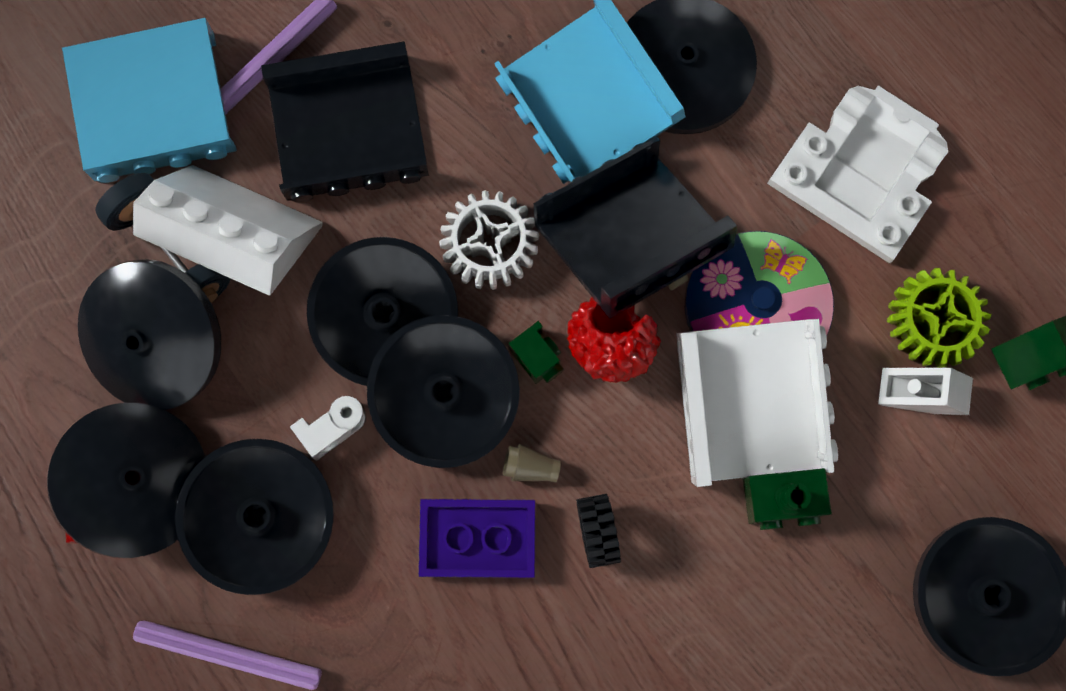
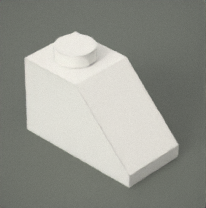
M882 368L878 404L930 414L969 415L973 378L953 368Z

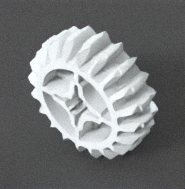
M486 190L482 192V200L476 201L475 196L470 194L468 195L469 205L467 207L460 201H457L455 204L459 215L453 212L446 214V220L451 225L441 226V234L446 236V238L439 241L440 248L448 250L443 254V260L445 263L454 262L450 267L453 275L464 270L461 280L465 284L470 282L474 276L476 277L475 286L478 289L482 288L484 280H489L490 288L494 290L497 288L496 279L502 278L505 286H510L511 279L509 274L513 273L515 277L521 279L524 276V272L519 265L531 268L533 260L527 255H537L538 246L532 242L539 240V232L530 230L535 226L534 218H525L528 213V208L525 205L515 210L517 199L514 196L504 203L503 193L500 191L497 192L495 200L489 199V193ZM486 215L500 216L512 224L508 225L507 222L493 224ZM475 220L477 231L473 236L467 238L466 243L459 245L462 231L468 223ZM483 227L485 228L487 235H492V239L494 238V236H496V254L494 253L492 246H487V243H484ZM519 235L520 243L516 252L511 258L504 261L502 254L503 246L511 242L512 237ZM471 255L472 258L480 255L486 256L490 259L493 266L476 264L466 256Z

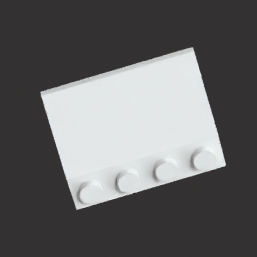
M194 165L155 179L133 202L134 236L197 264H201L208 269L269 296L322 227V221Z

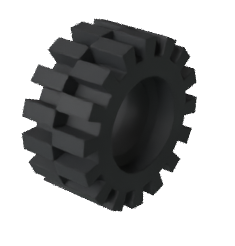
M602 494L576 499L589 568L621 563L617 530L608 495Z

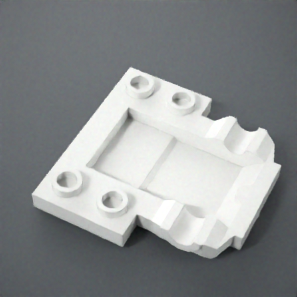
M856 86L847 91L834 110L830 127L826 133L810 122L807 124L767 184L886 262L891 263L932 203L931 200L915 190L920 183L934 174L936 168L948 153V146L946 140L937 131L939 124L880 86H877L875 90Z

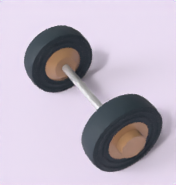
M137 173L120 180L109 188L99 199L95 209L101 222L113 231L132 226L133 202L154 179L147 173ZM162 248L174 265L200 286L211 303L229 285L231 278L208 269L201 264H197L188 270L175 253Z

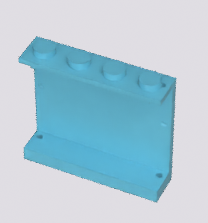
M593 0L595 5L593 9L507 67L503 68L499 61L494 63L500 72V75L495 77L496 81L506 96L513 92L519 104L514 106V109L525 125L532 122L538 133L533 138L544 155L551 151L557 160V163L552 167L563 184L569 180L571 182L576 177L587 175L610 159L622 156L637 144L645 143L655 138L686 117L683 106L612 0Z
M206 18L62 48L83 171L94 181L101 183L114 182L120 178L119 176L132 173L151 174L156 171L155 168L169 165L175 168L190 165L193 160L202 158L217 160L226 157L227 153L237 151L236 145L229 136L212 46H216L215 36Z

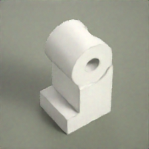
M342 396L332 403L329 412L309 425L301 418L291 425L290 428L311 457L317 461L364 425L366 419L365 411L357 399L350 396Z

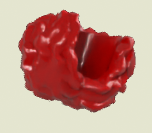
M591 297L589 302L580 303L579 309L572 313V319L567 324V340L571 354L580 367H583L595 380L601 378L603 382H627L632 377L635 378L640 374H645L649 365L653 363V358L657 355V349L661 343L660 337L657 336L658 325L652 319V316L644 315L640 319L635 314V305L609 319L593 297Z

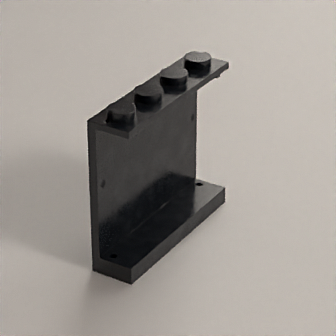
M405 41L261 65L263 80L269 89L283 184H279V187L286 200L306 202L312 200L314 195L326 193L329 196H342L349 193V189L364 187L366 190H376L385 187V183L400 181L403 184H410L420 181L424 176H429Z
M657 136L645 143L637 144L622 156L606 161L598 169L585 176L576 177L570 184L553 193L545 194L537 202L533 203L536 228L609 319L734 248L737 231L735 222L729 216L717 222L712 219L659 159L660 139Z

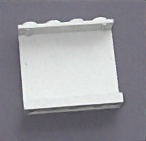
M819 319L676 333L691 482L696 487L711 486L712 481L746 478L753 475L825 468L828 473L834 472L833 462L838 461V447L836 441L831 439L830 424H834L835 416L832 403L830 401L827 402L826 387L830 386L831 375L828 364L823 363L822 349H825L827 346V336L824 326L819 324Z

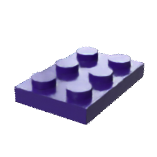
M420 499L419 577L535 578V500Z

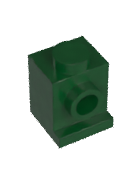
M539 321L508 343L510 352L535 384L539 383L542 379L549 383L564 371L557 357L561 352L549 336H546L544 339L541 337L543 326Z

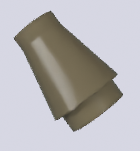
M520 444L518 447L509 446L504 460L503 476L511 477V481H550L556 483L561 461L547 457Z

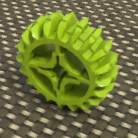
M934 268L930 275L925 270H922L916 274V279L908 277L903 282L905 288L899 287L894 291V295L898 300H892L888 305V308L894 311L895 314L887 317V322L897 325V328L890 332V336L894 338L901 336L903 340L898 344V349L903 350L909 347L911 352L908 358L912 361L922 355V366L926 367L931 365L933 361H935L937 368L946 367L948 362L952 366H957L962 363V358L966 360L972 358L975 355L974 349L983 347L985 343L980 336L989 334L991 330L982 323L989 320L992 315L981 310L983 306L988 304V299L982 298L978 300L975 296L979 293L981 286H974L969 289L966 286L969 282V276H963L957 281L955 270H949L943 276L940 268ZM928 291L939 292L938 297L933 300L932 304H914L920 293ZM954 301L958 304L962 313L958 312L955 308ZM937 311L939 313L938 317L933 315ZM939 319H940L941 321H944V323H942V324L940 325V324L938 323V322H939ZM914 322L922 327L924 336L919 333ZM946 332H963L955 345H939L940 339L945 337Z

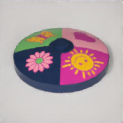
M749 231L736 234L734 248L692 272L686 287L684 307L690 332L819 319V324L824 326L827 336L833 320L834 298L831 283L823 266L803 245L777 233Z

